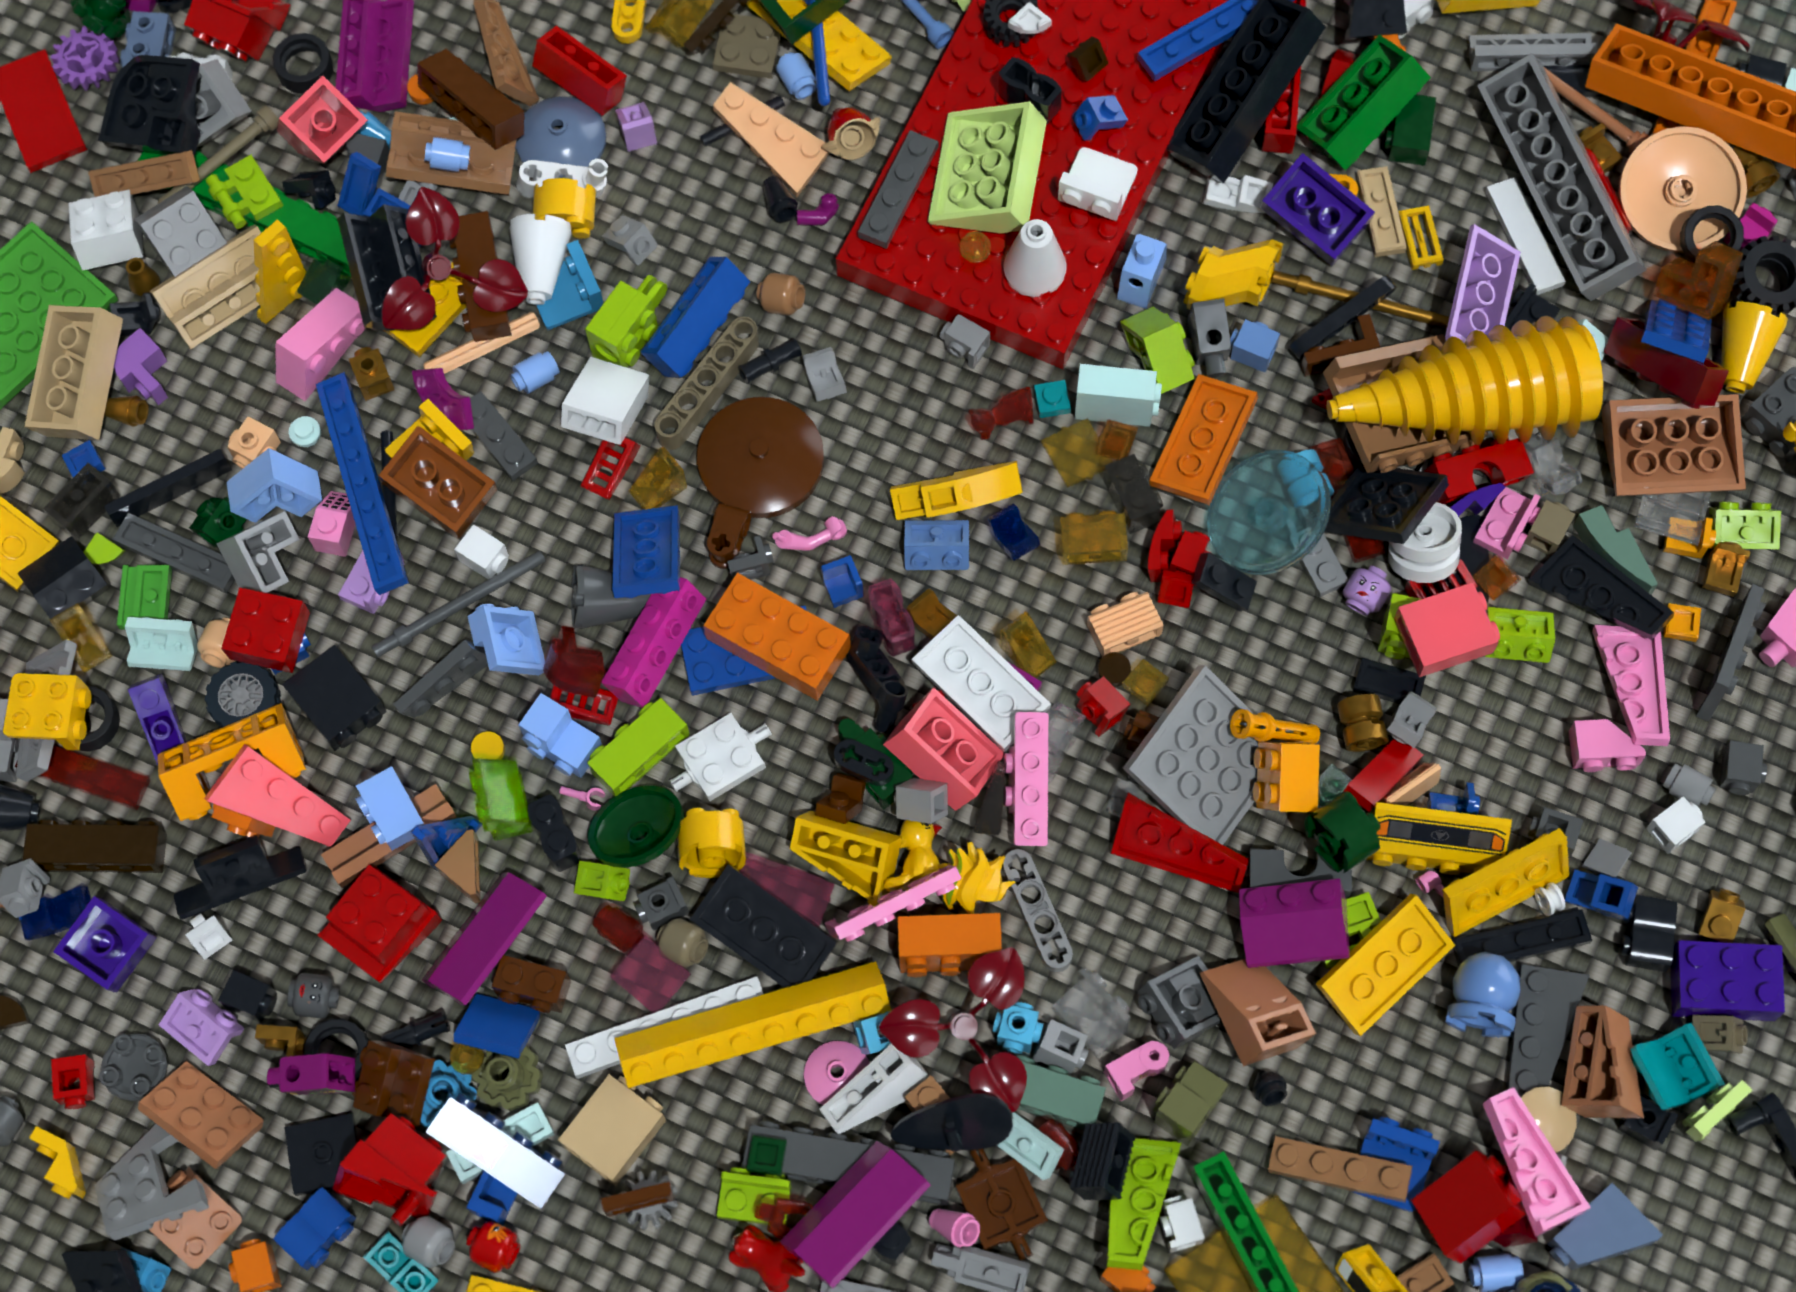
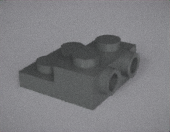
M1200 956L1147 981L1137 992L1140 996L1138 1002L1141 1010L1145 1014L1153 1016L1158 1024L1157 1034L1159 1038L1166 1044L1170 1043L1173 1049L1198 1038L1206 1030L1222 1022L1200 976L1201 972L1208 970Z

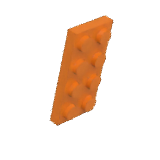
M1198 374L1149 480L1150 486L1210 505L1258 400L1257 392Z

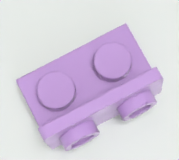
M362 551L338 596L340 600L375 614L377 608L385 604L389 591L378 595L374 590L364 552Z
M191 989L178 993L159 1023L161 1028L207 1066L214 1065L231 1038L241 1035L244 1027L237 1022V1018L231 1012L222 1010L212 1002V997L208 993L200 989Z

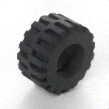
M1772 235L1769 239L1766 236L1759 237L1756 241L1753 240L1731 259V262L1725 269L1727 274L1723 277V284L1728 285L1724 292L1726 296L1732 297L1733 300L1729 302L1732 307H1735L1736 302L1739 301L1756 303L1773 308L1771 314L1777 317L1780 316V313L1788 314L1796 307V247L1791 246L1792 240L1785 238L1783 241H1780L1779 236ZM1756 266L1767 267L1777 275L1780 282V292L1767 290L1759 283L1756 276Z

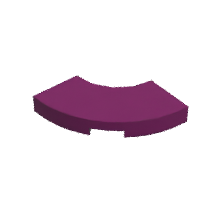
M443 368L412 371L414 384L422 402L429 399L459 430L474 429L470 397L461 396L450 387L445 379Z

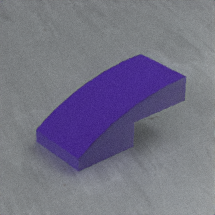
M1502 483L1483 487L1463 497L1450 508L1457 513L1458 517L1467 508L1477 515L1506 487Z

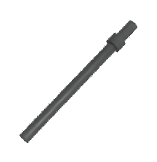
M539 550L406 627L403 624L393 630L391 636L371 646L372 650L378 658L399 645L401 647L413 642V637L546 562L543 554Z

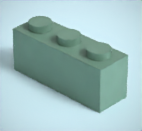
M1016 1055L1022 1061L1027 1073V1084L1018 1110L1081 1130L1085 1129L1086 1123L1096 1124L1106 1087L1100 1086L1101 1082L1088 1076H1081V1079L1068 1076V1071L1063 1068L1049 1065L1048 1069L1036 1066L1035 1061L1029 1057Z

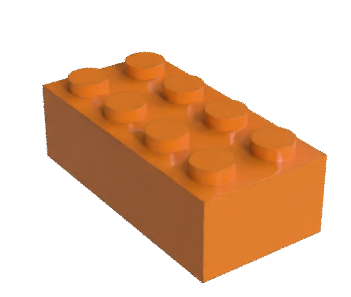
M739 573L735 575L703 625L707 640L817 701L851 647L850 634Z

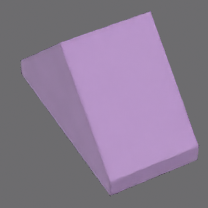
M645 102L615 110L628 152L657 144L652 116Z

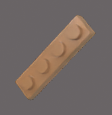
M192 150L88 171L95 197L129 189L131 194H138L200 181Z
M1277 1136L1274 1139L1268 1166L1269 1173L1406 1203L1413 1170L1412 1166Z

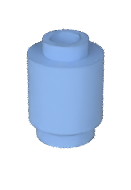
M790 52L779 59L776 71L789 93L795 95L797 99H804L813 94L817 88L815 83L816 77L802 54Z
M433 137L432 143H426L424 161H429L430 168L455 172H460V169L468 170L470 145H464L463 141Z
M546 351L543 354L538 352L512 367L514 373L510 377L518 391L524 390L529 394L555 379L554 376L559 374L560 371L552 355Z
M1509 1253L1475 1257L1474 1265H1469L1472 1286H1477L1480 1292L1515 1289L1519 1280L1524 1278L1519 1256L1511 1257Z

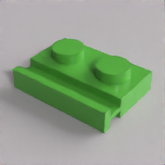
M123 565L117 626L120 630H125L127 617H149L152 619L168 620L172 569L169 565H137V567Z

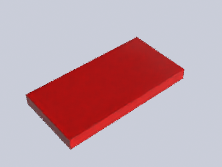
M45 49L0 66V102L30 173L87 151Z

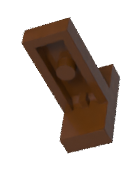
M1370 314L1357 317L1354 328L1357 341L1347 339L1341 341L1336 346L1327 348L1317 346L1304 353L1301 363L1304 377L1323 373L1335 357L1381 348Z

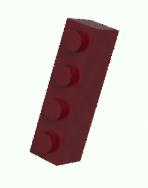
M1617 317L1604 353L1615 359L1614 363L1616 365L1637 371L1636 376L1638 378L1659 384L1658 389L1660 391L1681 397V403L1688 407L1699 409L1700 405L1715 406L1729 370L1708 358H1705L1704 363L1643 343L1641 338L1645 322L1640 319Z

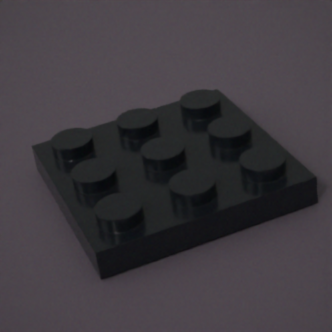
M1361 463L1315 520L1318 531L1404 544L1449 486L1447 475L1400 468L1387 473H1381L1380 470L1367 473L1363 463Z

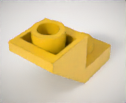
M36 1126L29 1139L39 1144L36 1151L54 1160L44 1177L54 1184L51 1191L66 1199H70L72 1194L83 1199L86 1190L75 1147Z

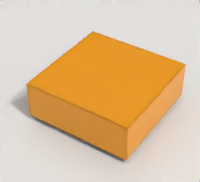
M1668 603L1667 607L1674 612V617L1664 627L1663 637L1696 642L1699 638L1701 608Z

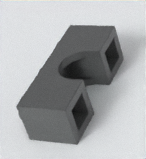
M1250 849L1247 865V888L1340 878L1346 899L1350 897L1352 892V869L1344 873L1343 869L1338 873L1328 867L1316 854L1314 872L1307 876H1296L1289 872L1285 866L1284 850Z

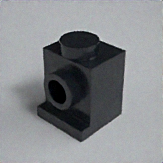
M1640 1096L1643 1114L1653 1119L1652 1124H1646L1642 1118H1621L1623 1122L1618 1130L1656 1151L1666 1140L1678 1114L1673 1111L1670 1113L1667 1110H1662L1660 1106Z

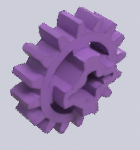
M86 26L82 27L81 33H76L74 29H71V36L69 38L63 35L60 36L63 43L62 45L54 44L53 48L56 54L51 55V60L54 64L52 67L63 84L69 82L72 89H76L81 84L83 89L87 91L89 84L93 83L95 87L99 88V80L110 81L108 72H116L117 68L114 63L119 62V57L116 53L118 50L110 38L105 36L104 33L96 34L93 31L90 33Z

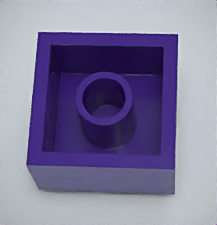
M94 896L53 952L106 990L117 993L157 937L105 900Z

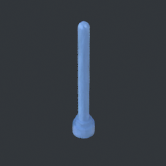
M901 0L927 29L928 40L936 49H941L950 43L954 36V31L945 22L935 21L917 0Z

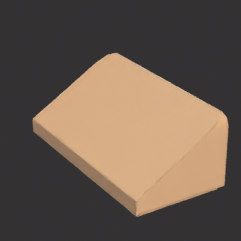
M1423 763L1406 775L1380 803L1409 805L1438 784L1441 773L1440 765L1436 763Z

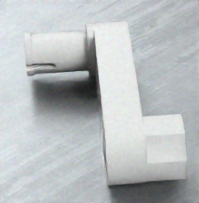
M602 159L592 160L589 163V167L528 160L520 166L516 189L522 193L523 197L533 198L535 184L538 183L539 187L543 186V180L559 178V175H565L567 179L578 180L579 187L586 188V183L592 185L596 189L597 198L604 192L607 182L608 165Z

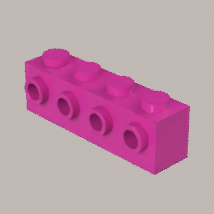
M681 577L679 591H671L666 594H651L601 683L621 702L640 708L648 704L704 605L706 598L687 579Z

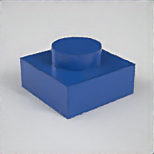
M90 440L62 455L77 484L106 469Z

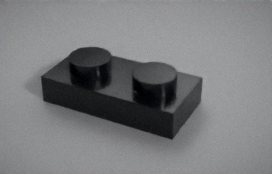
M1204 553L1200 556L1192 584L1242 612L1249 609L1257 581L1211 553Z

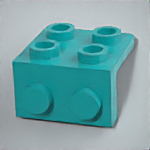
M1692 1023L1685 1024L1660 1039L1637 1044L1630 1049L1635 1068L1644 1076L1649 1086V1094L1652 1100L1662 1110L1692 1103L1725 1085Z

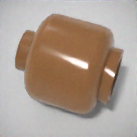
M770 273L764 278L763 282L759 283L757 299L761 302L762 308L768 313L793 315L804 304L805 288L794 275Z

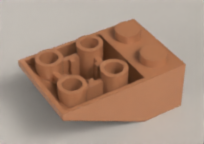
M1246 959L1200 973L1243 1066L1295 1050L1316 1034L1302 1003L1266 966L1248 968Z

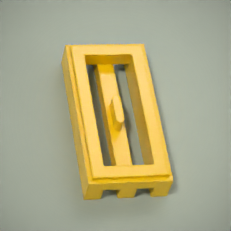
M1423 206L1400 210L1398 213L1411 269L1416 270L1419 266L1428 268L1431 264L1435 263L1436 266L1442 265L1444 259L1430 207ZM1421 214L1423 215L1433 256L1428 255L1418 215ZM1407 217L1411 218L1421 258H1418Z

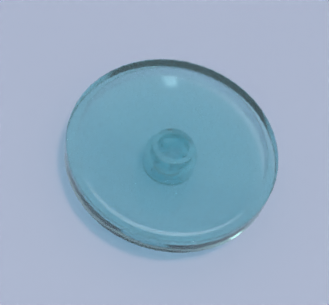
M1271 450L1248 457L1226 474L1219 483L1209 505L1207 529L1215 551L1232 567L1248 574L1267 575L1290 568L1312 551L1326 529L1331 510L1329 487L1321 472L1306 458L1294 452Z

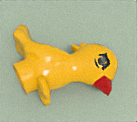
M905 820L902 823L899 835L902 837L900 848H906L909 854L905 859L903 872L898 877L885 880L884 888L887 891L892 892L898 889L906 891L909 889L907 885L911 882L951 865V863L940 864L932 850L934 837L942 829L939 824H928Z

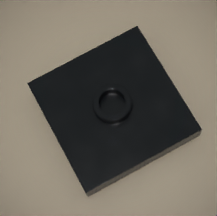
M351 1113L284 1127L293 1194L300 1196L314 1193L321 1187L326 1190L333 1189L339 1164L358 1143L354 1115Z

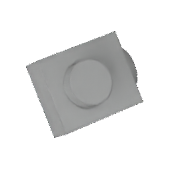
M624 215L615 220L602 235L608 245L626 252L631 261L636 265H640L657 247V242L645 224Z
M832 347L803 356L807 379L817 402L847 393L846 385L837 366Z
M1410 691L1392 714L1387 731L1398 742L1409 744L1415 748L1422 739L1426 725L1436 713L1437 708Z

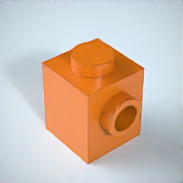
M260 1239L249 1240L240 1244L241 1249L231 1252L233 1262L229 1263V1271L233 1282L239 1284L240 1292H266L282 1287L273 1247L267 1242H261Z

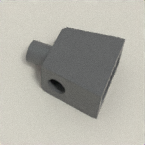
M1224 298L1192 303L1187 317V325L1196 365L1205 364L1207 377H1222L1226 375L1224 361L1228 359L1231 352Z

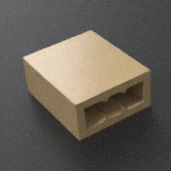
M609 1074L558 1141L567 1151L616 1187L666 1122V1119L661 1113L663 1107L650 1096L642 1099L634 1093L636 1087H627L623 1076L615 1079Z

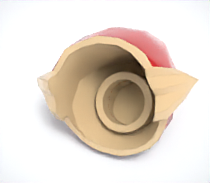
M836 108L833 110L828 122V142L823 144L821 148L846 160H855L863 157L875 144L879 134L881 117L871 119L855 108Z

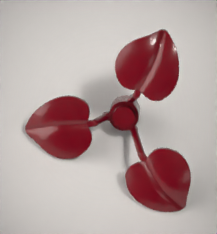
M1633 0L1644 7L1653 9L1658 19L1653 38L1683 48L1700 31H1710L1719 36L1740 42L1747 52L1750 49L1749 43L1734 29L1707 19H1703L1702 23L1677 45L1678 38L1670 34L1675 20L1696 24L1697 19L1689 12L1675 7L1666 0ZM1668 21L1665 30L1661 31L1662 23Z
M421 187L408 209L405 220L406 230L410 238L416 243L426 246L435 242V247L422 261V269L425 273L422 286L412 276L401 277L391 284L382 305V324L386 329L415 330L427 325L435 314L436 304L433 296L425 291L428 289L431 279L443 280L449 274L477 284L472 293L473 301L479 307L491 312H501L516 307L527 297L528 289L515 266L502 259H492L485 262L479 269L478 278L451 268L450 261L445 256L439 254V250L441 248V240H451L458 234L459 216L454 206L444 196L429 188Z
M1008 947L1003 950L987 953L979 957L971 965L967 976L968 986L975 996L983 999L975 1007L971 1008L968 1013L963 1011L955 1012L949 1017L948 1022L938 1024L940 1011L937 1005L924 999H915L900 1004L891 1010L879 1024L878 1030L898 1051L915 1058L927 1056L936 1049L940 1041L938 1030L948 1029L953 1037L967 1040L984 1062L973 1066L969 1071V1085L973 1094H987L997 1097L1008 1105L1011 1112H1015L1019 1109L1027 1084V1073L1022 1061L1017 1056L1007 1052H998L989 1059L973 1037L978 1029V1023L974 1016L988 1002L997 1009L1006 1010L1019 1000L1023 992L1025 981L1023 963L1016 949Z

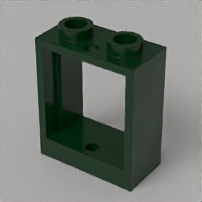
M776 0L757 1L790 43L793 44L851 0H816L792 19Z

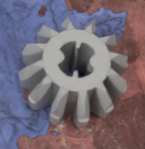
M651 1170L648 1180H645L643 1173L639 1171L636 1173V1177L639 1180L637 1184L630 1179H627L625 1184L633 1191L668 1182L670 1179L665 1175L657 1181V1172ZM672 1187L674 1195H676L677 1190L675 1187ZM673 1200L632 1211L627 1221L633 1225L640 1219L641 1230H646L649 1220H652L654 1227L659 1229L661 1228V1223L658 1218L663 1216L665 1220L671 1221L672 1215L666 1208L675 1209L678 1207V1203Z

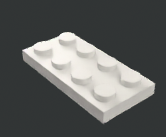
M959 615L912 658V663L936 687L942 690L1003 752L1014 744L1015 713H1046L1051 708V703Z

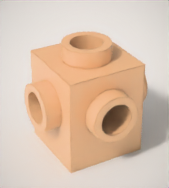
M247 416L241 427L231 434L227 448L233 457V463L243 469L268 448L277 451L276 449L281 441L274 429Z

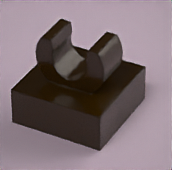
M1092 36L1085 42L1078 44L1079 47L1072 53L1069 52L1067 54L1071 65L1076 69L1079 79L1086 82L1109 64L1099 39Z

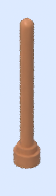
M1544 67L1556 92L1600 124L1603 123L1608 130L1627 143L1626 147L1630 149L1629 153H1632L1644 140L1650 137L1645 132L1641 134L1636 131L1634 133Z

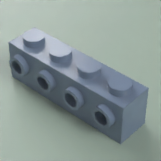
M133 11L131 23L126 25L127 45L126 49L121 51L122 68L138 55L171 56L176 29L169 13Z

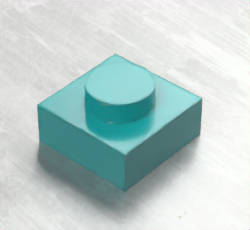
M1065 380L1034 385L1039 418L1071 413Z

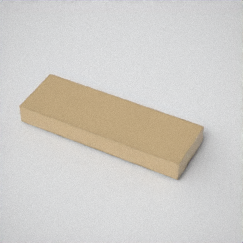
M1388 166L1357 171L1356 178L1361 200L1375 211L1373 219L1367 225L1374 256L1381 257L1405 253L1407 246Z

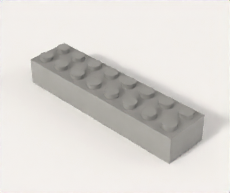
M1531 53L1477 85L1580 292L1590 301H1593L1647 271L1540 61Z

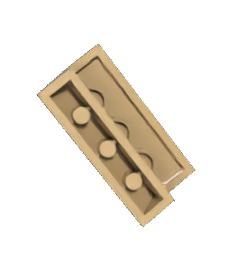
M252 225L227 241V244L176 277L172 276L150 290L167 318L190 349L260 305L256 302V293L260 291V286L255 283V275L258 273L259 268L254 262L253 242L261 234L257 225Z

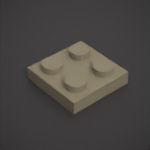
M733 14L735 16L734 21L725 30L720 28L713 60V71L773 79L782 35L763 18Z

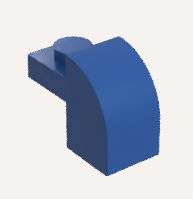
M1574 869L1565 902L1599 912L1608 917L1628 920L1638 887L1634 883L1600 874V876Z

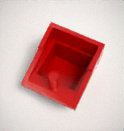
M192 0L184 25L193 30V37L214 49L227 51L230 55L245 62L248 57L259 61L274 30H281L291 5L281 0Z
M369 864L326 916L329 924L317 936L381 983L414 948H417L441 923L442 919L437 912L378 868L372 867Z
M391 1113L365 1141L360 1140L339 1164L333 1189L339 1194L368 1205L375 1201L395 1209L396 1211L391 1216V1219L397 1225L402 1226L410 1215L416 1218L429 1216L437 1192L430 1189V1186L439 1176L446 1155L442 1153L443 1149L436 1141L431 1138H426L425 1140L416 1133V1128L409 1120L404 1117L397 1118Z

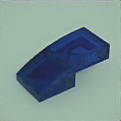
M78 886L54 898L42 897L38 911L19 917L25 940L30 941L70 929L91 901L88 887Z

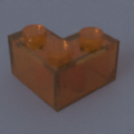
M1714 241L1698 251L1695 263L1677 257L1661 267L1653 296L1710 320L1723 311L1726 303H1728L1743 253Z

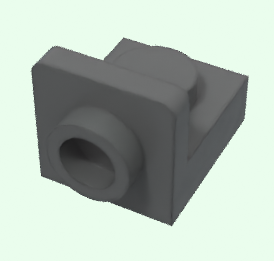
M760 535L754 536L756 554L743 553L734 557L733 560L727 561L732 580L737 573L750 580L770 575L768 563H772L774 560L769 543L763 545Z

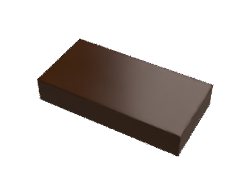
M668 1181L601 1198V1203L606 1216L612 1217L671 1202L675 1197L673 1188Z

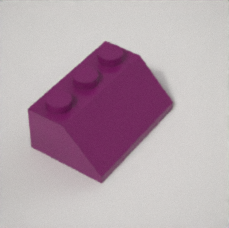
M1340 878L1239 889L1240 922L1248 968L1350 958L1347 899Z

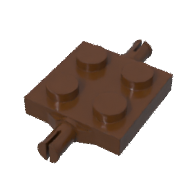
M976 1149L970 1152V1155L973 1157L978 1172L971 1179L955 1185V1188L966 1212L973 1215L980 1225L978 1238L983 1249L986 1251L1001 1243L1012 1242L1020 1261L1025 1260L1021 1246L1027 1258L1033 1256L1024 1236L1030 1230L1047 1223L1048 1220L1022 1164L1013 1159L1004 1164L991 1165L984 1149H978V1153Z

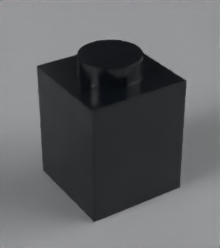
M233 970L218 1001L226 1009L262 1023L265 1015L269 1016L272 1013L277 999L275 997L276 992L270 985Z

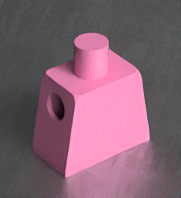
M1796 588L1760 635L1761 639L1768 646L1759 653V656L1769 667H1775L1782 659L1791 667H1796Z

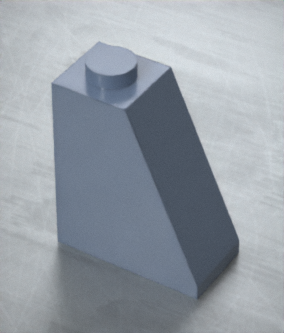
M1611 1183L1589 1204L1590 1209L1569 1222L1547 1245L1552 1249L1550 1254L1558 1264L1563 1267L1568 1266L1571 1270L1651 1246L1663 1235Z

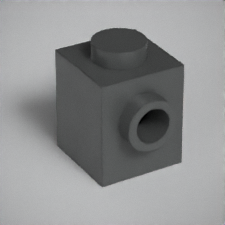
M1730 740L1722 751L1719 788L1729 789V792L1732 794L1747 795L1753 793L1760 783H1764L1767 775V764L1762 763L1764 745Z

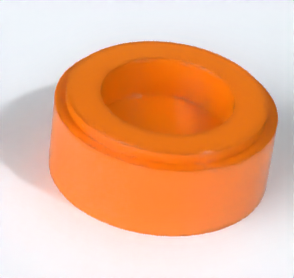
M418 74L411 77L407 84L411 100L421 105L433 102L434 99L418 87Z

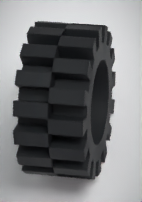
M986 0L984 29L985 31L987 30V36L990 39L994 37V42L998 45L1003 40L1005 47H1009L1010 42H1014L1015 47L1020 46L1021 39L1024 44L1029 42V36L1033 38L1035 34H1022L1013 31L1008 27V23L1003 22L999 16L1007 10L1019 11L1028 2L1039 9L1037 7V0Z

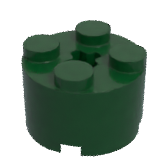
M1348 791L1338 795L1304 820L1308 839L1314 835L1318 843L1314 850L1328 867L1338 873L1343 869L1344 873L1348 872L1380 849L1377 831L1381 829L1379 821L1372 813L1368 812L1366 814L1358 805L1356 798Z

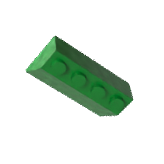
M1379 34L1297 124V130L1329 159L1344 170H1347L1431 77L1412 55Z

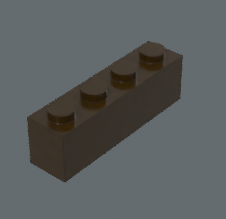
M40 820L38 824H27L22 861L31 859L44 872L163 873L167 834L157 823L151 821H139L137 825H124L123 822L109 820L105 821L104 825H92L91 822L84 820L71 821V824H59L53 820Z

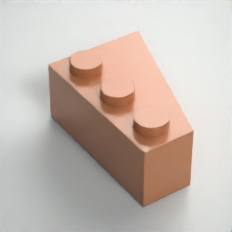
M1606 1005L1576 1006L1562 1106L1585 1118H1644L1637 1071L1630 1051L1633 1045L1629 1019Z

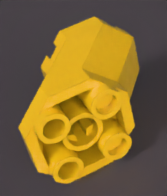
M1270 239L1229 250H1223L1215 246L1212 248L1205 246L1198 260L1200 267L1197 273L1192 272L1187 281L1185 289L1188 291L1183 304H1186L1187 309L1190 310L1192 303L1224 298L1225 307L1242 302L1258 306L1259 301L1263 300L1275 272V263L1273 262L1279 263L1284 244Z

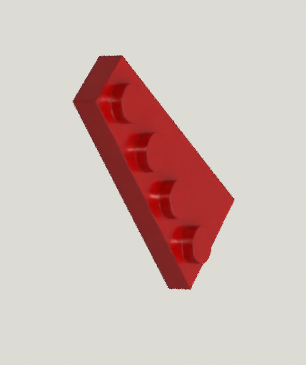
M1127 794L1111 854L1239 893L1249 862L1248 858L1132 794Z

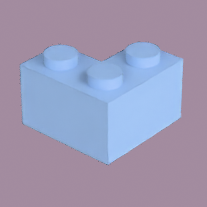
M270 448L227 481L230 511L254 523L276 506L302 517L322 501L318 471Z
M540 693L518 724L523 735L522 739L528 746L527 750L541 760L544 757L555 762L554 767L567 776H571L573 773L582 778L589 768L587 762L590 761V755L602 745L598 735L572 720L567 708Z
M392 766L356 785L361 796L355 799L370 824L376 822V825L372 826L371 829L380 845L387 842L393 851L415 839L411 832L416 826L424 825Z

